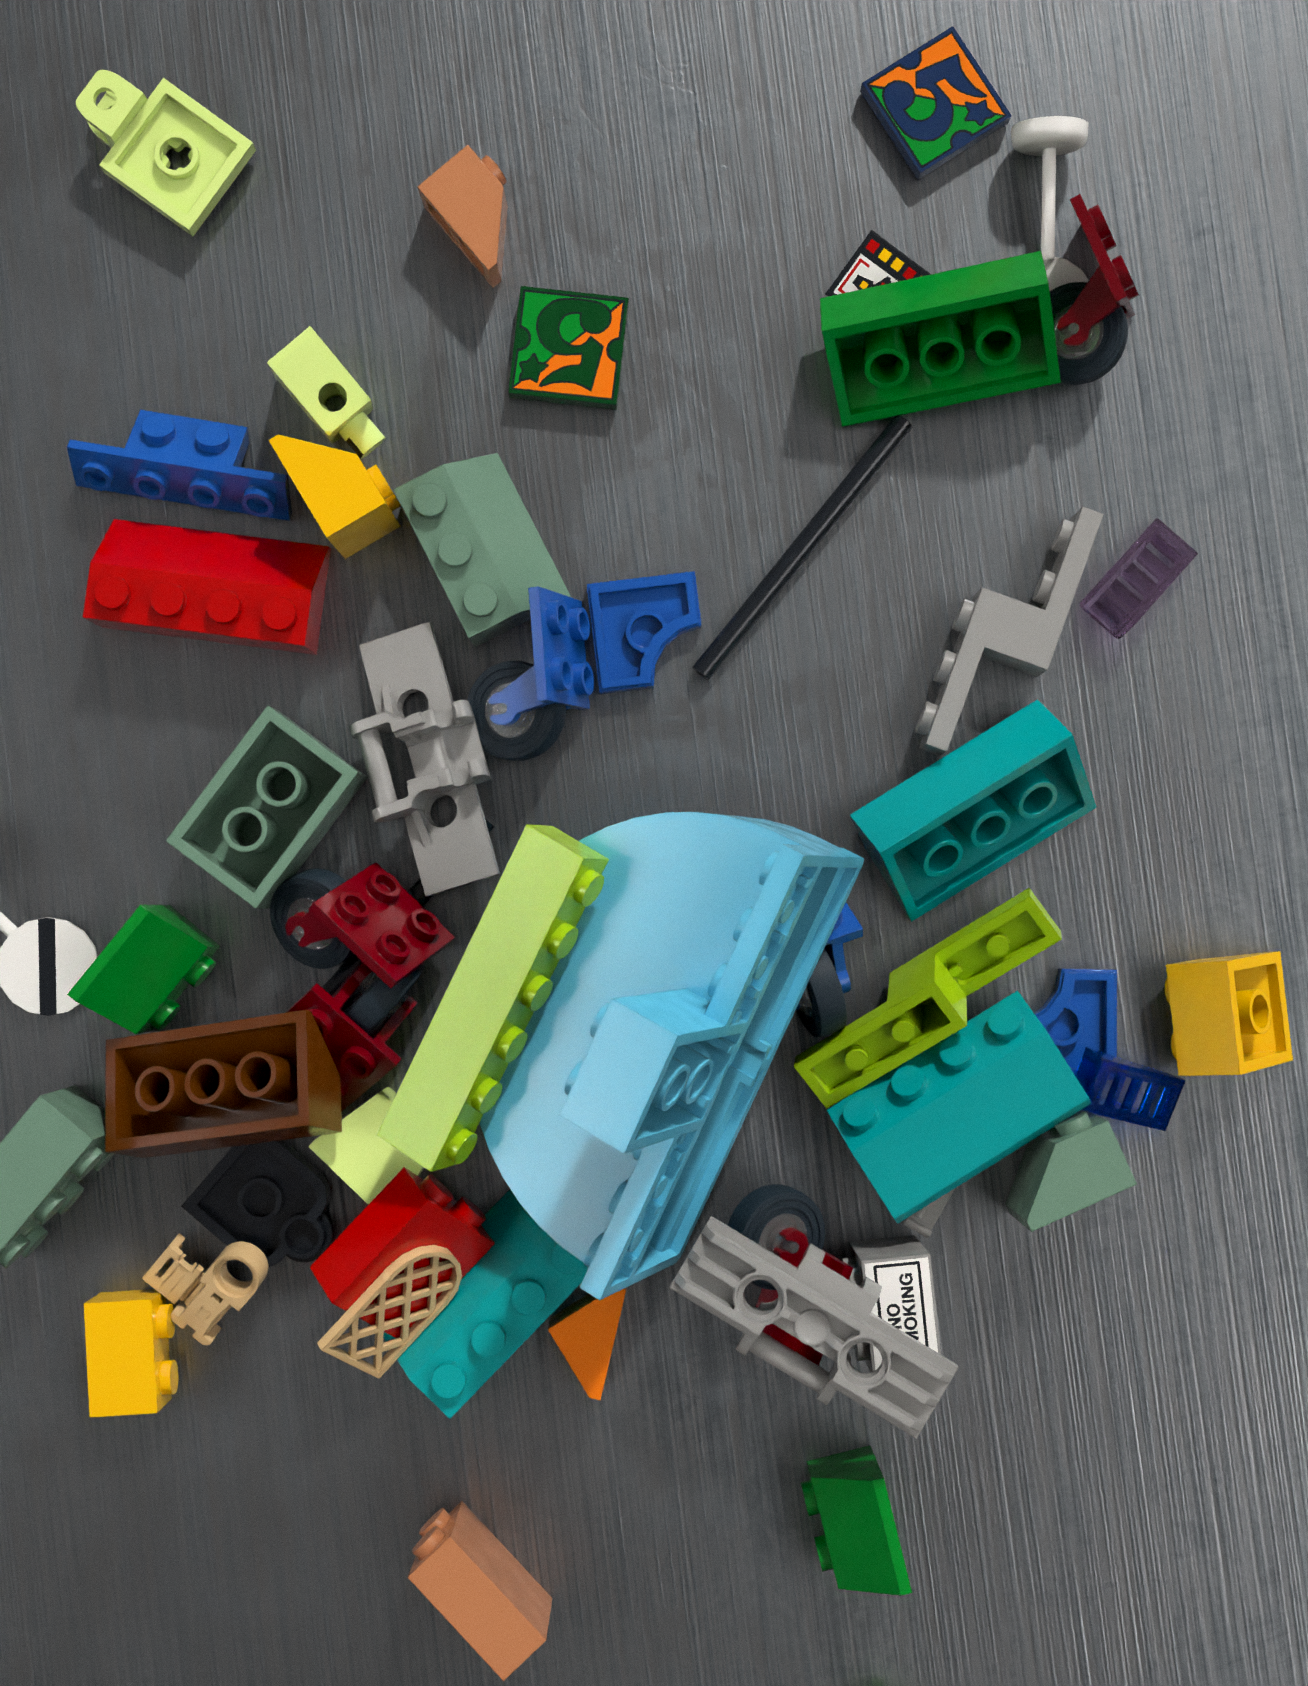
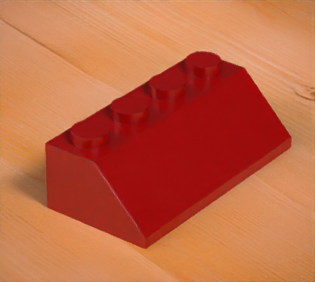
M114 519L90 562L83 618L102 628L317 655L331 548L323 545Z

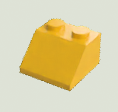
M279 434L269 440L326 538L344 559L401 527L392 512L401 507V504L376 464L366 469L355 453Z
M1280 951L1196 959L1166 965L1167 978L1164 991L1167 1002L1171 1007L1173 1024L1171 1050L1174 1058L1177 1060L1178 1076L1242 1075L1293 1060Z

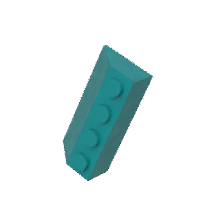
M1037 699L850 814V817L866 851L905 914L912 922L1097 808L1073 734Z
M1017 990L967 1021L966 1027L857 1090L827 1109V1112L851 1153L898 1224L1090 1105L1091 1101L1047 1030Z
M511 1189L485 1214L486 1220L482 1224L495 1244L461 1279L459 1289L449 1304L397 1359L409 1380L449 1419L582 1283L589 1268L581 1260L562 1248L539 1227L518 1202ZM384 1332L383 1338L385 1341L396 1339Z

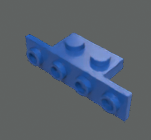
M140 410L125 448L77 440H69L67 445L75 484L79 487L288 521L292 514L288 475L241 467L250 443L248 427Z

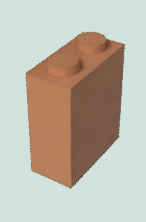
M461 1501L450 1513L444 1508L438 1510L420 1529L419 1534L422 1538L412 1549L415 1559L407 1578L504 1681L546 1641L553 1598L467 1505Z

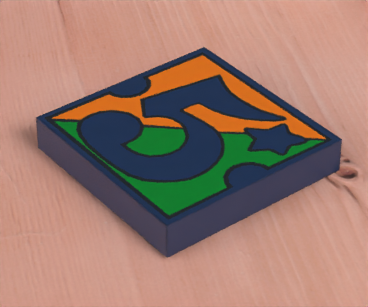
M953 26L864 81L860 89L861 94L917 180L1007 125L1012 116Z

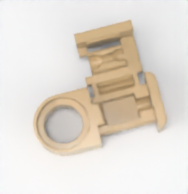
M179 1233L142 1279L173 1304L180 1300L171 1313L172 1321L182 1329L188 1324L195 1330V1333L192 1335L194 1339L202 1345H210L222 1329L217 1325L220 1319L231 1307L240 1311L264 1281L269 1269L268 1260L257 1246L244 1241L229 1244L204 1273V1268L201 1265L197 1266L196 1262L190 1265L184 1260L186 1254H182L183 1251L180 1249L182 1248V1242L186 1238ZM173 1259L174 1262L163 1275L160 1274L158 1271L163 1265L168 1264ZM237 1260L246 1264L252 1272V1280L239 1281L235 1279L227 1269V1261Z

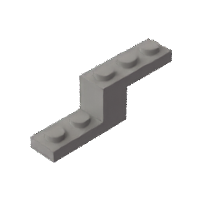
M1082 507L1071 517L1070 521L1066 519L1061 520L1051 544V550L1058 552L1051 572L1047 570L1042 572L1033 594L1032 601L1040 603L1039 607L983 587L973 596L972 601L962 600L952 626V630L960 632L953 652L948 650L943 652L934 675V681L941 683L934 704L926 701L915 728L916 733L923 735L918 749L937 756L947 752L981 657L1035 677L1048 670L1104 514Z

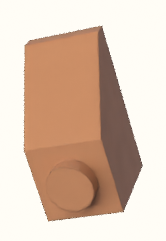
M467 145L417 186L427 212L492 288H494L502 279L508 209L503 185L507 183V180L497 164L488 155L480 159L470 146Z

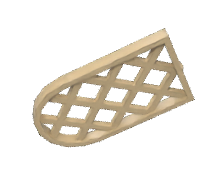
M437 1245L417 1247L402 1254L378 1276L317 1342L321 1351L380 1379L452 1300L459 1289L462 1279L460 1263L447 1248ZM431 1257L429 1266L413 1270L414 1262ZM439 1257L445 1258V1259H448V1260L439 1262ZM452 1268L450 1280L437 1284L438 1272ZM429 1275V1287L412 1292V1280ZM404 1283L403 1295L386 1300V1288ZM442 1292L441 1295L436 1299V1294ZM428 1296L427 1308L410 1313L411 1301ZM377 1297V1303L370 1305V1303ZM402 1304V1315L400 1317L384 1321L385 1309ZM376 1313L375 1325L358 1330L360 1317ZM413 1321H416V1322L409 1328V1323H410V1322H413ZM401 1326L399 1338L383 1342L385 1330ZM349 1327V1333L343 1334ZM375 1334L374 1346L357 1351L358 1339ZM349 1342L348 1352L336 1347ZM389 1350V1351L382 1357V1352ZM374 1355L373 1365L362 1360Z

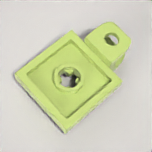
M98 70L76 99V106L88 122L93 133L111 148L99 164L103 172L192 237L256 152L252 141L165 78L160 81L147 99L142 91L118 74L108 70ZM106 91V94L96 106L98 95ZM184 147L191 149L188 154L191 162L187 167H179L177 170L169 169L171 162L166 154L170 149L176 152H180Z

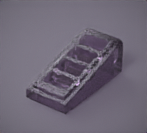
M1156 518L1082 599L1080 607L1112 636L1121 639L1141 619L1198 553L1161 520ZM1149 542L1174 563L1170 568L1146 548ZM1135 559L1158 579L1157 583L1132 563V561ZM1121 576L1136 591H1138L1143 596V598L1140 600L1117 578Z

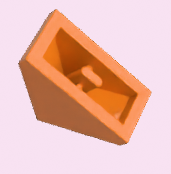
M627 1287L602 1300L587 1294L550 1318L548 1331L587 1395L592 1399L601 1401Z

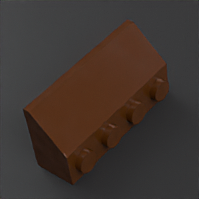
M309 1010L106 1040L105 1152L148 1158L342 1132L340 1074L315 1018Z

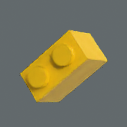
M155 1289L100 1292L84 1303L89 1418L158 1413L172 1399V1395L176 1394L179 1380L178 1365L176 1360H170L169 1338L174 1336L176 1325L171 1319L174 1306L173 1304H167V1299Z

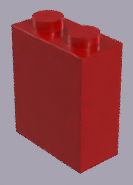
M403 1167L310 1266V1269L331 1303L345 1311L353 1305L392 1262L402 1254L417 1247L437 1245L447 1248L460 1263L463 1278L495 1244L482 1226L486 1220L485 1215L473 1202L464 1196L458 1201L454 1200L452 1193L434 1176L429 1174L423 1180ZM431 1257L414 1262L413 1270L429 1266ZM439 1257V1262L448 1260V1259ZM452 1268L438 1272L437 1284L450 1280ZM429 1275L412 1280V1292L429 1287ZM404 1283L386 1288V1300L403 1295ZM442 1292L436 1294V1299L441 1295ZM428 1296L411 1301L410 1313L427 1308ZM377 1297L370 1303V1305L377 1303ZM402 1304L385 1309L384 1321L400 1317L402 1315ZM376 1313L360 1317L359 1319L370 1325H375ZM416 1321L410 1322V1323H409V1328H410ZM401 1326L385 1330L384 1332L394 1338H399Z

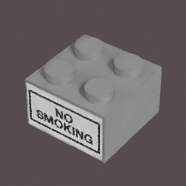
M915 1235L849 1242L851 1258L841 1259V1261L853 1267L849 1280L860 1286L865 1277H868L882 1286L879 1299L871 1313L941 1354L931 1255ZM858 1343L851 1347L855 1348L857 1361H865L870 1372L875 1371L882 1362L881 1353L872 1344Z

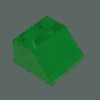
M140 904L67 995L77 1003L136 1035L150 1032L153 1028L161 1031L179 1012L181 1005L176 1000L190 984L196 988L214 969L216 962L211 957L220 945L171 905Z
M871 1445L807 1461L811 1480L800 1483L808 1515L820 1514L824 1535L814 1537L822 1572L833 1569L838 1589L899 1596L912 1593L884 1477Z

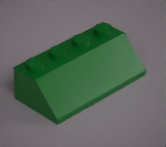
M1041 251L820 298L822 336L842 427L1061 383L1049 282Z

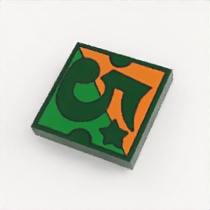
M521 286L508 391L509 397L617 410L629 298Z

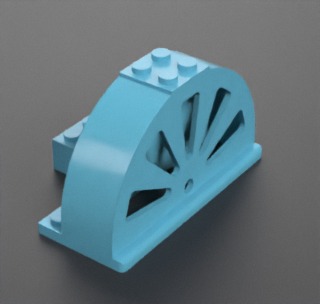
M665 812L636 817L610 825L579 841L609 859L602 873L604 876L602 890L596 900L591 905L585 907L576 926L578 929L576 943L571 951L559 960L550 978L553 982L552 991L543 1006L534 1011L525 1029L527 1033L526 1044L517 1058L508 1064L500 1080L502 1084L501 1095L495 1105L487 1113L483 1114L479 1124L488 1149L503 1179L518 1202L553 1240L581 1260L585 1266L589 1267L580 1288L593 1297L602 1300L675 1264L680 1259L863 866V857L789 825L766 819L702 812Z

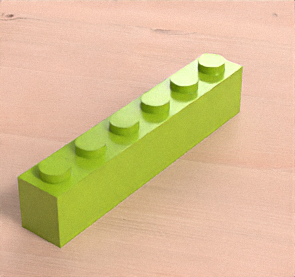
M526 824L377 1136L430 1172L461 1164L468 1158L477 1143L478 1136L475 1134V1131L483 1114L487 1113L495 1105L501 1095L502 1084L500 1080L508 1064L517 1058L526 1044L527 1033L525 1029L534 1011L543 1006L552 991L553 982L550 978L559 960L564 958L576 943L578 937L576 926L585 907L591 905L602 890L604 884L602 873L609 861L607 857L554 826Z

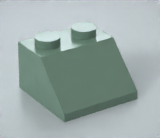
M1082 1109L1027 1144L1005 1205L1009 1213L1016 1220L1033 1232L1135 1186L1137 1183L1109 1121Z

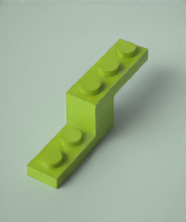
M1027 888L890 972L887 1001L797 1055L794 1068L825 1108H829L966 1027L967 996L1062 940L1061 930L1031 889Z

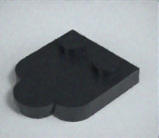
M284 1140L233 1146L181 1206L226 1246L239 1241L257 1246L265 1254L269 1267L280 1262L285 1256L297 1262L314 1261L331 1245L333 1239L331 1221L324 1213L330 1201L328 1181L322 1173Z

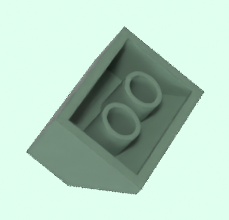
M498 453L443 464L393 489L474 647L531 620L528 588L539 586L571 597Z

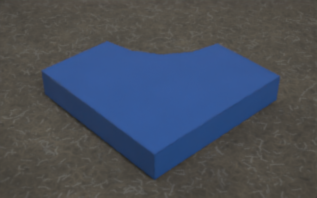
M695 571L586 584L599 693L607 694L654 688L655 667L664 649L681 634L701 628Z
M1058 969L1053 992L1043 1007L1035 1011L1034 1014L1047 1030L1078 1080H1117V970Z

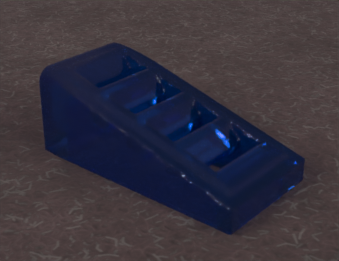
M1088 1047L1085 1048L1075 1074L1091 1101V1104L1082 1110L1162 1131L1167 1129L1186 1081L1181 1077ZM1110 1073H1113L1115 1076L1106 1099L1102 1098L1101 1096ZM1127 1077L1132 1078L1122 1104L1118 1103ZM1143 1081L1148 1082L1139 1108H1134L1133 1106ZM1159 1086H1164L1154 1114L1150 1113L1149 1111Z

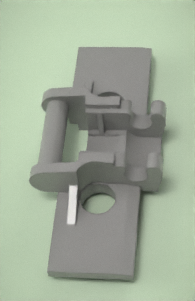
M431 622L423 623L359 645L377 714L354 722L349 728L352 738L359 740L376 805V808L371 811L374 822L382 823L404 817L426 897L500 875L476 784L491 780L469 701L458 700L453 702L433 624ZM414 692H423L428 699V710L411 714L405 718L403 714L405 699ZM393 732L395 738L406 743L415 774L414 779L407 781L408 796L406 798L397 800L380 733L388 734ZM442 796H449L456 804V817L448 826L438 827L431 818L432 804Z
M710 1216L669 1288L743 1332L735 1350L743 1355L750 1351L817 1392L816 1400L827 1406L836 1391H839L917 1439L957 1372L959 1365L871 1313L879 1299L882 1286L868 1277H865L861 1285L858 1286L822 1264L826 1252L810 1243L799 1266L795 1267ZM765 1280L776 1288L778 1298L768 1303L761 1302L759 1307L756 1308L747 1303L744 1290L752 1281ZM774 1324L799 1339L802 1343L809 1345L835 1361L830 1372L762 1332L764 1327ZM858 1343L872 1344L881 1353L882 1362L880 1366L871 1373H861L851 1365L852 1357L848 1353L850 1348Z

